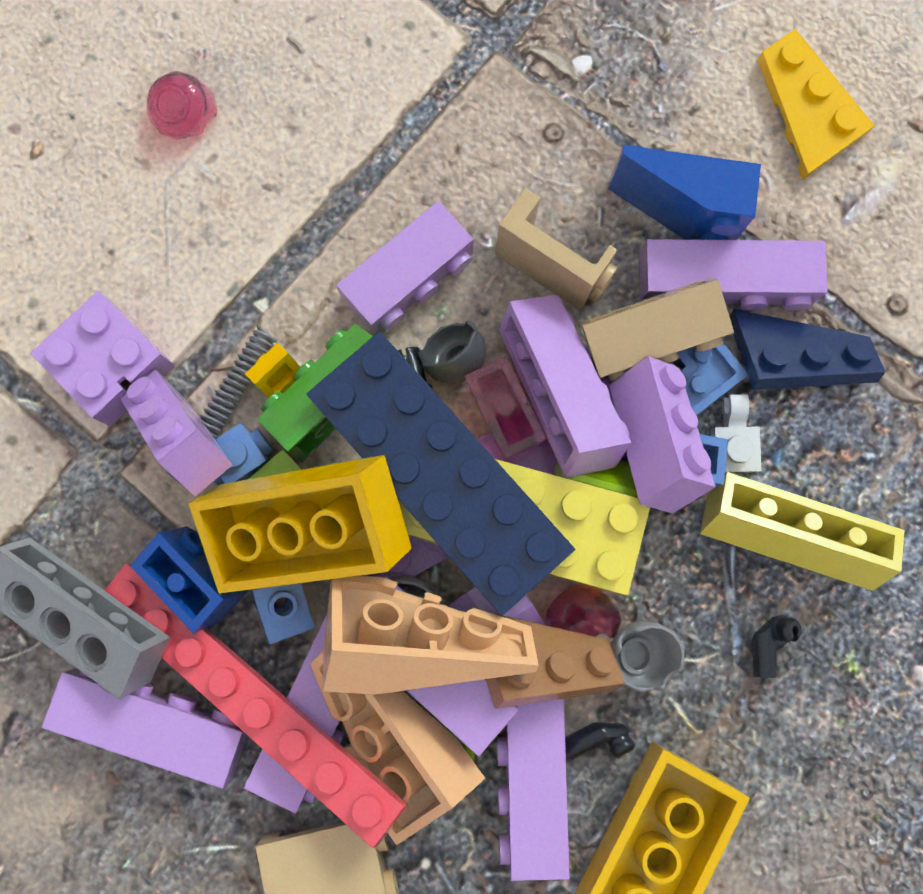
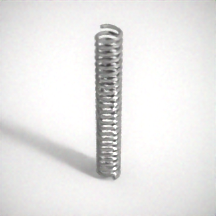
M261 324L256 325L258 330H254V336L249 337L250 342L245 343L247 348H242L243 354H238L239 360L234 361L236 366L230 367L232 372H227L228 378H223L225 384H219L221 390L215 391L217 396L211 397L213 402H208L210 408L204 409L206 414L200 415V418L203 420L202 422L214 439L218 438L215 432H221L220 427L217 425L225 426L221 419L229 420L228 416L223 412L233 414L232 410L227 406L236 408V404L229 399L240 402V399L233 393L244 396L243 392L235 386L248 390L247 386L240 381L251 384V381L244 375L248 371L246 368L250 369L253 366L248 361L254 364L257 361L252 355L258 358L262 356L255 349L263 353L268 352L259 343L270 349L273 347L272 344L261 336L274 343L277 342L276 338L261 328ZM165 470L169 476L174 478L167 470Z

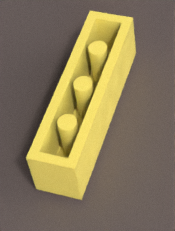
M729 472L725 474L724 485L715 487L707 495L700 531L701 535L871 591L899 574L902 570L905 530Z

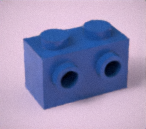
M188 526L158 532L130 565L193 634L220 623L249 591L218 593L199 534Z

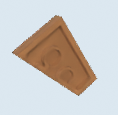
M501 616L531 626L539 666L537 671L533 673L486 679L495 709L613 692L625 684L609 640Z

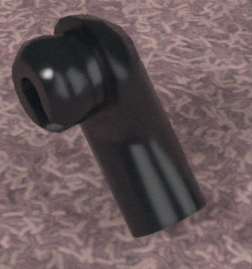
M785 615L774 616L754 633L752 638L754 677H777L776 652L788 642H796L800 638L802 629L799 621Z
M594 722L566 736L565 751L574 760L600 746L608 744L611 754L618 758L633 751L635 743L629 736L631 731L624 724Z

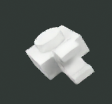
M748 394L729 395V398H722L724 427L712 428L711 436L728 439L725 473L760 472V427H746L749 414Z

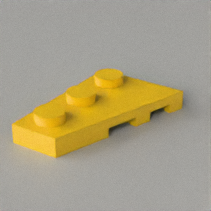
M796 28L762 51L758 58V63L774 106H778L787 127L784 132L789 145H794L800 161L797 167L802 180L867 135L875 127Z

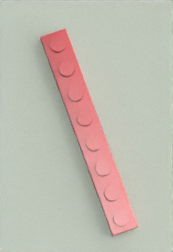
M125 563L106 587L105 591L170 637L161 658L371 848L378 846L408 804L208 628L193 634L130 567L131 564Z

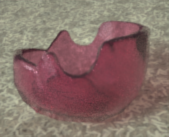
M173 71L158 77L148 91L146 100L148 118L156 129L165 136L179 140L201 135L208 120L211 117L217 116L214 93L195 75Z
M576 585L560 593L547 608L545 618L546 626L594 637L599 634H605L610 638H614L622 623L620 612L610 597L603 591L586 585Z

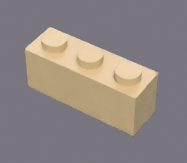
M707 278L580 322L595 370L599 378L608 376L609 381H615L647 356L670 363L679 359V351L694 346L697 352L709 350L724 343L723 336L734 333L719 280L715 278Z

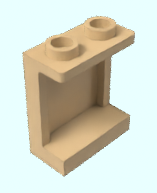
M524 188L499 224L495 255L546 289L559 295L560 298L582 311L588 300L597 303L618 267L612 264L618 249L609 245L596 264H592L534 226L540 197Z
M339 822L283 836L282 831L267 834L255 846L264 894H399L394 869L386 870L382 852L389 850L387 834L378 846L371 848L344 822Z

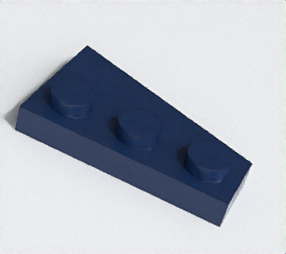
M733 309L730 315L734 330L733 336L753 390L878 383L886 372L869 336Z

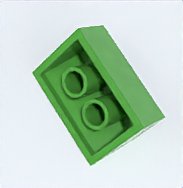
M356 324L348 331L341 329L334 334L325 346L327 351L316 362L309 360L302 365L293 377L295 382L284 393L281 391L274 393L261 407L263 413L257 420L301 463L336 430L308 398L306 393L373 337Z

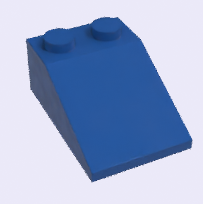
M623 145L609 180L608 189L685 240H737L756 216L761 164Z

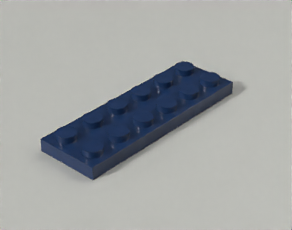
M380 331L306 393L308 398L362 459L385 455L397 499L500 616H503L576 550Z

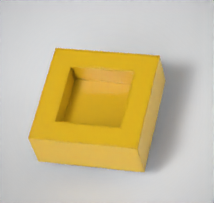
M277 342L267 353L258 358L255 365L245 375L269 398L278 391L284 393L295 382L293 377L300 366Z

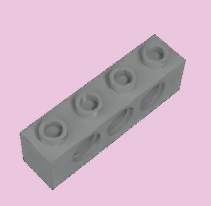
M27 538L0 546L1 614L9 617L28 631L33 638L47 645L63 657L68 664L78 668L97 682L102 689L113 694L118 699H122L151 682L170 639L167 634L33 539Z

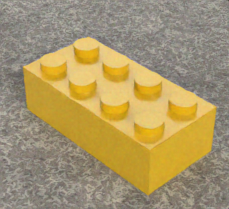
M385 455L220 484L188 503L218 593L388 572L412 549Z
M652 741L574 894H703L750 797L729 783Z

